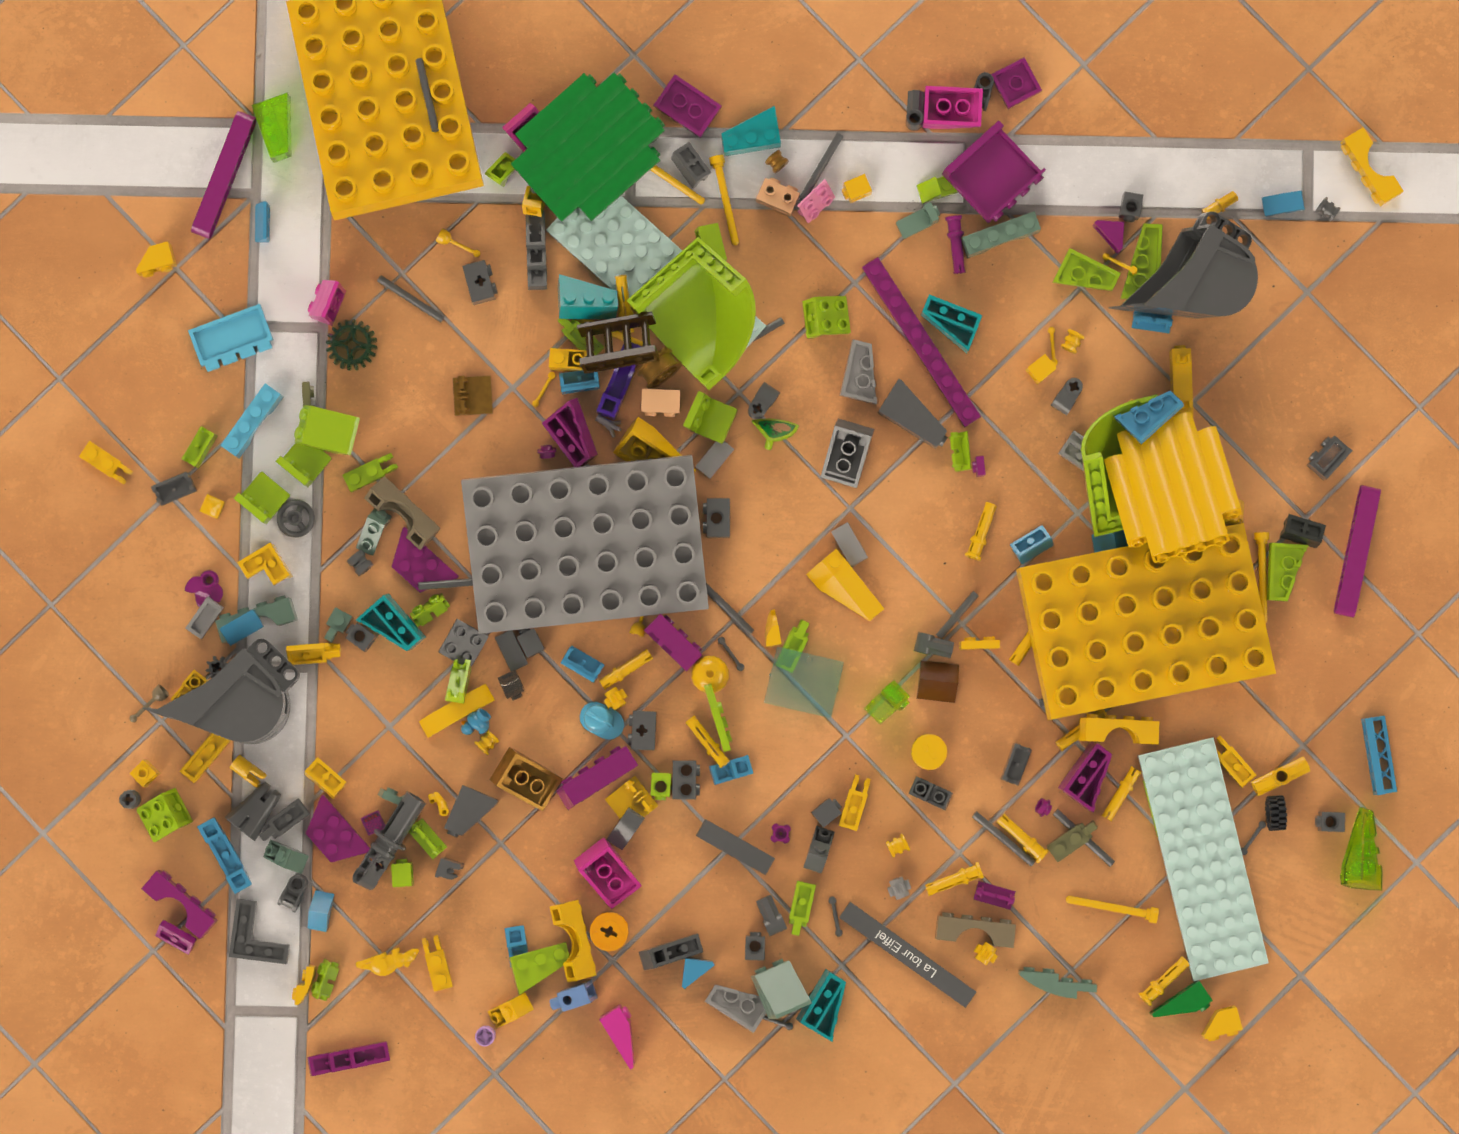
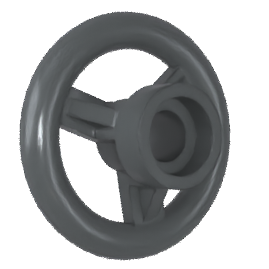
M302 500L287 501L277 513L278 527L289 537H302L309 533L314 526V511L308 503ZM298 505L296 510L289 511L287 516L283 517V513L288 507ZM303 508H305L309 514V523L307 526H305L302 522L301 513ZM294 515H298V520L296 522H293L292 517ZM283 523H289L293 526L297 525L301 531H290Z

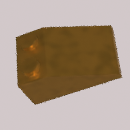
M509 747L489 780L497 787L543 811L563 778Z

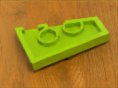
M1269 543L1267 600L1288 601L1298 568L1302 564L1301 560L1308 545Z
M566 942L509 957L519 995L563 966V963L569 958Z

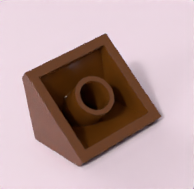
M921 660L916 699L955 703L959 680V665Z

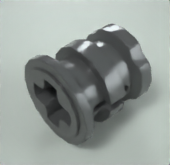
M1325 197L1315 212H1321V216L1324 218L1328 217V221L1331 222L1341 208L1335 207L1334 203L1328 202V197Z
M135 790L124 791L119 797V803L128 809L138 807L141 801L139 793ZM130 796L133 798V802L129 803L126 801V797Z

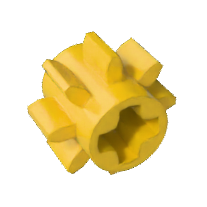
M614 687L604 694L606 699L603 701L608 709L612 707L615 711L626 704L624 699L627 698V695L623 688L618 690L617 687Z
M984 942L983 945L978 943L974 949V952L977 953L975 958L986 966L989 962L994 964L998 957L995 954L997 949L987 942Z

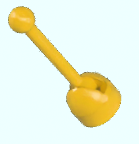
M443 228L436 239V242L446 245L452 243L473 253L475 257H479L481 254L479 250H473L451 239L450 232Z
M640 616L639 622L631 626L630 634L644 637L645 626L642 624L644 616Z

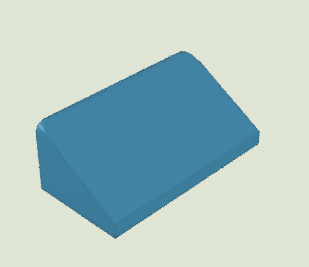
M266 201L255 206V242L257 243L270 241V205Z
M1043 525L1010 544L1021 564L1054 545L1051 536Z
M252 609L219 628L229 645L232 646L263 628L264 625L256 611Z

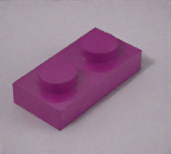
M165 920L160 923L155 935L188 955L197 940L191 934L182 931Z

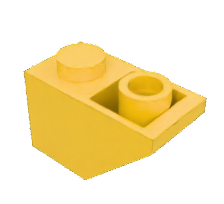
M167 241L149 246L136 268V273L139 276H143V278L153 276L154 272L161 271L165 273L172 271V267H176L177 264L171 244Z
M550 348L549 369L580 371L582 368L579 358L586 357L587 352L586 350Z
M524 992L487 1012L497 1029L534 1010Z
M1233 1005L1215 1010L1201 1034L1202 1038L1208 1039V1041H1215L1224 1034H1227V1037L1239 1034L1238 1031L1243 1030L1237 1007Z

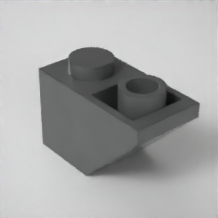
M816 826L803 868L822 874L834 831Z

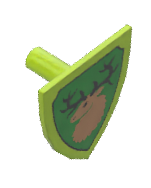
M780 419L752 420V423L766 438L765 449L767 450L772 449L773 442L785 440L793 436L799 428V425Z

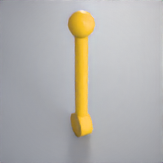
M1104 253L1102 256L1104 260H1110L1130 270L1132 274H1137L1138 272L1137 267H1130L1110 257L1108 253Z
M1049 327L1048 333L1050 334L1051 361L1056 366L1058 364V361L1055 357V328Z
M549 372L545 385L536 400L532 402L533 407L539 406V401L551 380L556 377L554 372Z

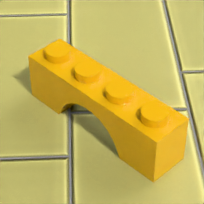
M1364 127L1340 142L1343 153L1350 157L1353 169L1360 173L1363 185L1370 189L1371 197L1376 204H1379L1381 207L1404 192L1394 175L1382 176L1370 167L1368 152L1373 141Z
M1087 714V718H1080L1079 741L1104 742L1109 732L1115 728H1122L1129 733L1134 744H1159L1160 721H1153V717H1141V720H1135V716H1123V719H1116L1117 715H1105V718H1098V714Z
M579 900L550 906L554 926L563 928L569 934L572 942L571 954L563 963L567 982L596 976V966L592 959L591 945L588 942L587 928L583 921L582 907L579 904Z

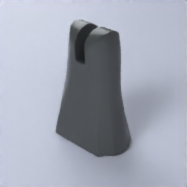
M266 781L225 816L230 823L254 841L258 838L268 817L281 797V793L274 790L266 800L263 798L271 787Z

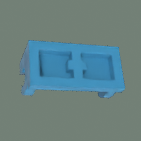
M583 370L559 373L562 395L600 389L598 372L584 374Z
M574 646L568 649L561 661V664L595 683L605 666Z

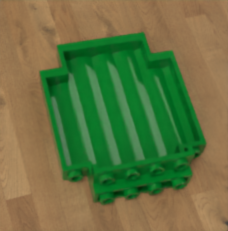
M614 72L598 87L595 86L597 81L591 74L587 76L583 73L515 133L527 150L511 163L512 167L561 222L578 208L592 222L660 162L658 158L660 153L654 147L650 148L649 145L654 143L665 132L663 128L665 124L659 117L655 119L650 114L652 109L647 103L642 104L637 99L640 97L633 88L629 89L625 85L627 81L620 73L616 75Z

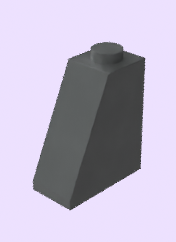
M462 785L444 827L448 830L447 834L454 837L464 835L498 804L499 800Z

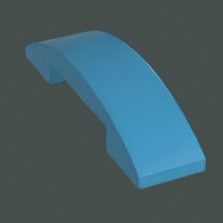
M213 817L197 826L206 844L208 843L224 871L234 894L252 885L238 854L216 818Z

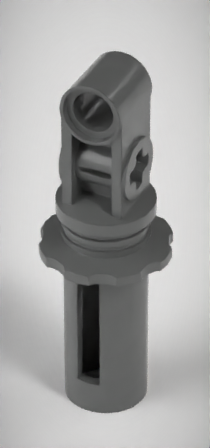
M407 791L385 827L382 830H374L378 837L375 842H372L370 850L355 870L352 878L354 883L368 890L376 887L391 860H394L397 850H406V846L402 844L403 840L427 804L425 801L411 792Z

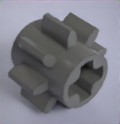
M213 656L214 661L206 662L209 665V669L205 671L212 673L211 678L220 672L216 671L215 664H220L222 669L228 664L224 663L225 657H221L218 660L216 656Z

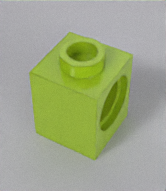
M652 773L651 796H655L654 800H666V797H670L671 774ZM658 781L666 783L667 788L664 792L656 790L655 785Z
M397 859L396 863L391 864L392 887L414 885L412 862H408L407 859Z

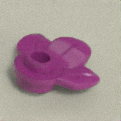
M211 570L204 571L200 576L192 577L185 586L186 592L195 593L198 607L203 604L207 597L216 602H220L223 597V589L218 584L219 577L216 572ZM209 576L213 578V581L210 584L206 582V579Z

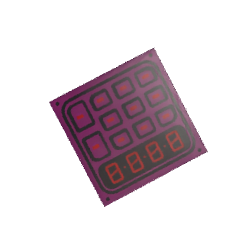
M379 810L360 818L368 836L374 834L375 829L382 830L385 827V822Z

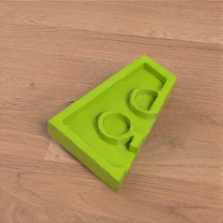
M1069 248L1052 283L1112 291L1121 273Z
M705 685L704 688L723 752L731 750L729 742H732L730 731H725L728 724L725 716L721 717V713H724L722 704L716 701L712 685Z

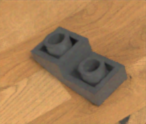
M917 776L909 791L910 795L945 811L953 795L952 792Z
M628 808L606 840L623 850L645 818L631 808Z

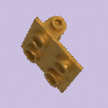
M458 376V378H453L455 416L493 414L491 376Z

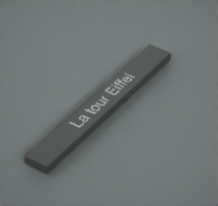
M849 902L840 915V919L965 1008L976 994L975 990L853 903Z

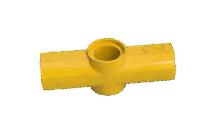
M1304 756L1252 780L1251 784L1257 796H1261L1311 770ZM1279 771L1285 774V779L1282 782L1276 778Z

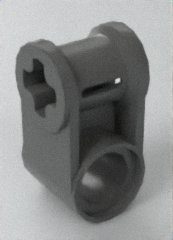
M986 72L978 76L974 88L983 89V111L987 110L994 83L993 76ZM986 78L989 80L990 85L983 87L980 84V80Z
M1077 378L1069 379L1062 390L1059 391L1051 406L1068 415L1076 402L1075 400L1082 391V382ZM1076 383L1078 391H1070L1071 387L1069 384Z
M764 382L749 405V416L754 420L761 419L769 407L773 405L780 392ZM757 406L761 407L760 412L753 413L754 408H757Z
M296 874L291 877L277 905L280 906L282 904L292 909V912L295 913L308 886L307 877L303 874ZM295 878L302 881L303 885L301 888L294 886Z

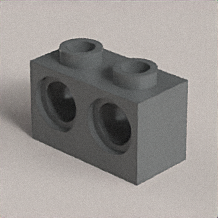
M673 760L672 799H696V796H700V784H696V776H700V765H696V761ZM683 765L691 766L692 773L689 776H684L681 773ZM689 784L692 792L689 795H683L681 793L682 785Z

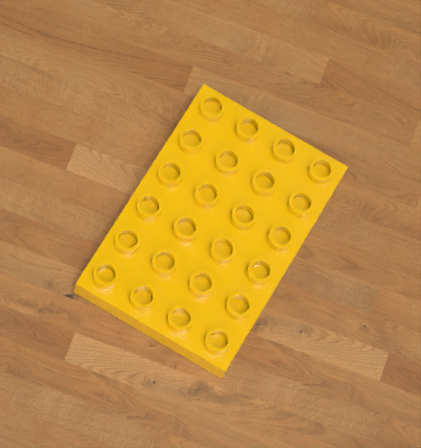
M443 0L286 1L330 212L334 220L484 186ZM418 58H422L438 121L439 131L436 132L431 130L415 62Z
M1244 523L1226 526L1230 541L1222 546L1214 545L1207 547L1204 551L1190 552L1184 557H1173L1163 563L1153 562L1147 542L1140 547L1129 548V546L1016 569L1047 720L1276 674Z

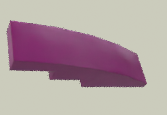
M387 1041L314 1055L307 1057L310 1076H316L390 1061Z

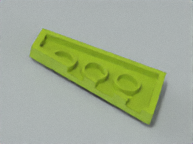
M1144 223L1142 225L1130 267H1137L1138 272L1137 274H1132L1130 270L1128 271L1120 299H1128L1161 266L1163 224Z

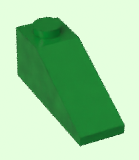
M1194 981L1149 1013L1152 1017L1197 1012L1199 1010L1202 1012L1211 1006L1209 1003L1213 1000L1201 982Z

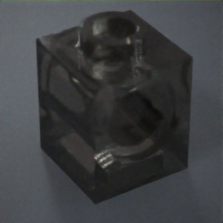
M516 670L498 677L507 699L512 698V701L523 697L522 693L525 692V688Z

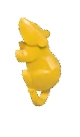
M398 947L392 949L391 954L387 955L386 952H383L368 959L355 962L359 969L370 970L378 976H387L397 968L402 966L409 967L410 963L416 958L419 949L412 948L405 953H399L400 948Z

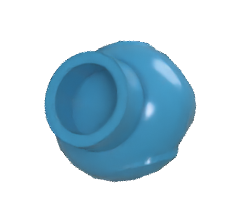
M481 708L476 712L470 713L467 716L468 722L461 721L462 733L470 735L474 729L479 731V734L485 733L489 729L490 714Z

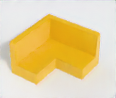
M268 543L237 562L247 579L265 570L274 586L286 578L293 577L272 543Z

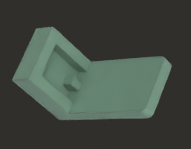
M929 202L923 206V209L897 221L896 225L902 237L906 239L938 223L940 212L936 205L933 206Z
M374 508L366 519L356 548L373 556L382 532L392 516L384 510L377 511Z

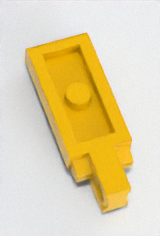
M336 643L286 646L288 661L293 665L324 663L333 657H341L340 644Z

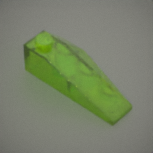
M1359 807L1341 865V885L1352 889L1382 891L1383 871L1382 865H1378L1377 854L1380 851L1374 841V837L1377 835L1374 813L1372 810L1364 807Z

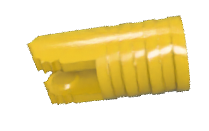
M238 755L230 766L231 770L256 788L261 785V782L252 774L260 779H265L267 776L265 772L242 755Z

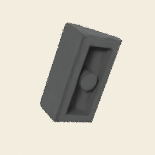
M513 630L495 637L511 672L528 665Z

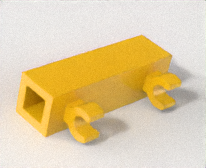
M1177 345L1169 351L1171 392L1184 403V407L1174 416L1184 412H1191L1193 416L1191 348H1186V345Z

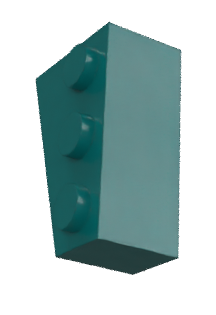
M775 106L721 133L724 157L780 148L781 140Z
M930 294L921 313L924 319L966 354L970 349L983 316Z

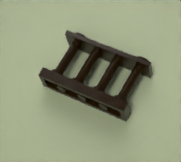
M652 311L577 325L581 337L586 339L587 356L579 358L584 374L659 361V353L655 345L650 344L649 325L656 324ZM641 327L643 346L632 349L630 329ZM623 330L624 350L613 352L612 332ZM604 334L605 353L594 355L593 335Z

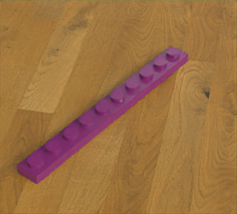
M877 257L864 265L862 270L964 428L981 418L979 412L880 259Z

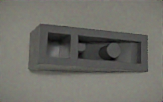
M694 934L639 951L643 969L649 970L702 953L703 948L699 935Z

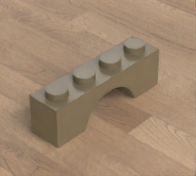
M385 476L370 488L364 498L377 511L390 510L399 514L405 520L408 527L406 538L419 550L434 539L440 530V527Z
M942 912V916H937L935 939L956 942L959 935L965 930L978 928L984 930L989 935L992 945L1014 948L1016 925L1011 924L1012 920L1000 919V922H993L990 917H981V920H975L972 915L962 914L961 918L954 917V913Z

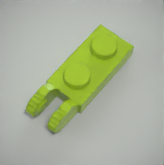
M392 453L379 459L376 458L343 474L350 492L352 493L398 469L397 464H392L384 470L380 465L393 458Z

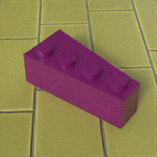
M620 746L610 751L611 755L606 759L604 756L594 761L595 765L590 769L586 766L578 771L579 775L574 779L570 776L561 782L563 786L556 790L567 810H570L576 804L584 801L595 792L603 789L638 766L627 746L622 749Z

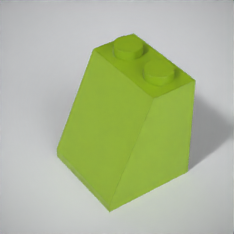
M304 405L299 413V426L294 433L295 443L334 454L351 455L360 418L315 406Z

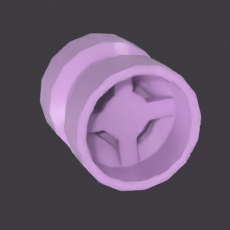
M482 1026L475 1034V1040L481 1046H489L496 1038L495 1030L490 1026Z

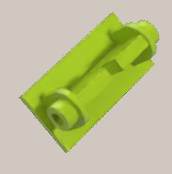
M968 431L950 433L951 450H954L952 454V468L956 472L972 469Z
M443 593L435 594L424 605L420 604L413 608L410 615L418 627L420 625L424 626L433 620L431 612H434L436 617L446 612L450 605L445 600Z
M423 818L411 827L409 833L432 859L436 858L447 848Z
M327 959L320 963L317 971L319 974L317 981L313 983L311 988L314 998L324 1001L330 998L334 985L327 982L328 979L336 980L340 969L338 963L329 962Z

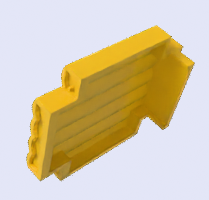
M1184 412L1171 417L1142 444L1127 430L1117 433L1122 454L1110 456L1104 459V463L1129 548L1140 547L1148 542L1153 562L1163 563L1173 557H1184L1190 552H1201L1206 550L1207 547L1214 545L1222 546L1230 541L1224 520L1237 518L1239 515H1242V510L1216 426L1197 431L1192 413Z

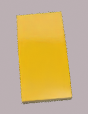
M194 669L170 700L173 701L202 686L208 680Z
M309 965L306 969H303L302 981H305V984H298L296 988H293L292 1000H295L294 1005L301 1004L309 993L317 966Z

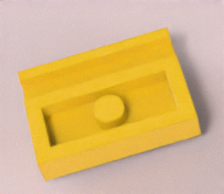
M964 637V641L959 642V650L1000 648V640H995V637H983L982 641H976V637Z

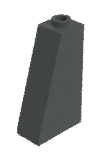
M898 379L879 409L878 414L935 449L938 445L942 447L948 438L945 436L947 430L905 383Z

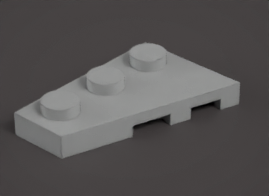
M852 340L839 396L877 404L872 344Z
M714 985L704 1001L752 1033L755 1032L766 1014L758 995L748 994L719 985Z

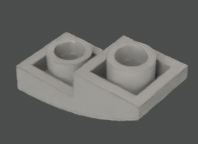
M848 522L831 532L851 567L868 558Z

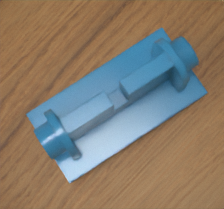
M1134 311L1132 328L1170 333L1173 319L1169 315Z

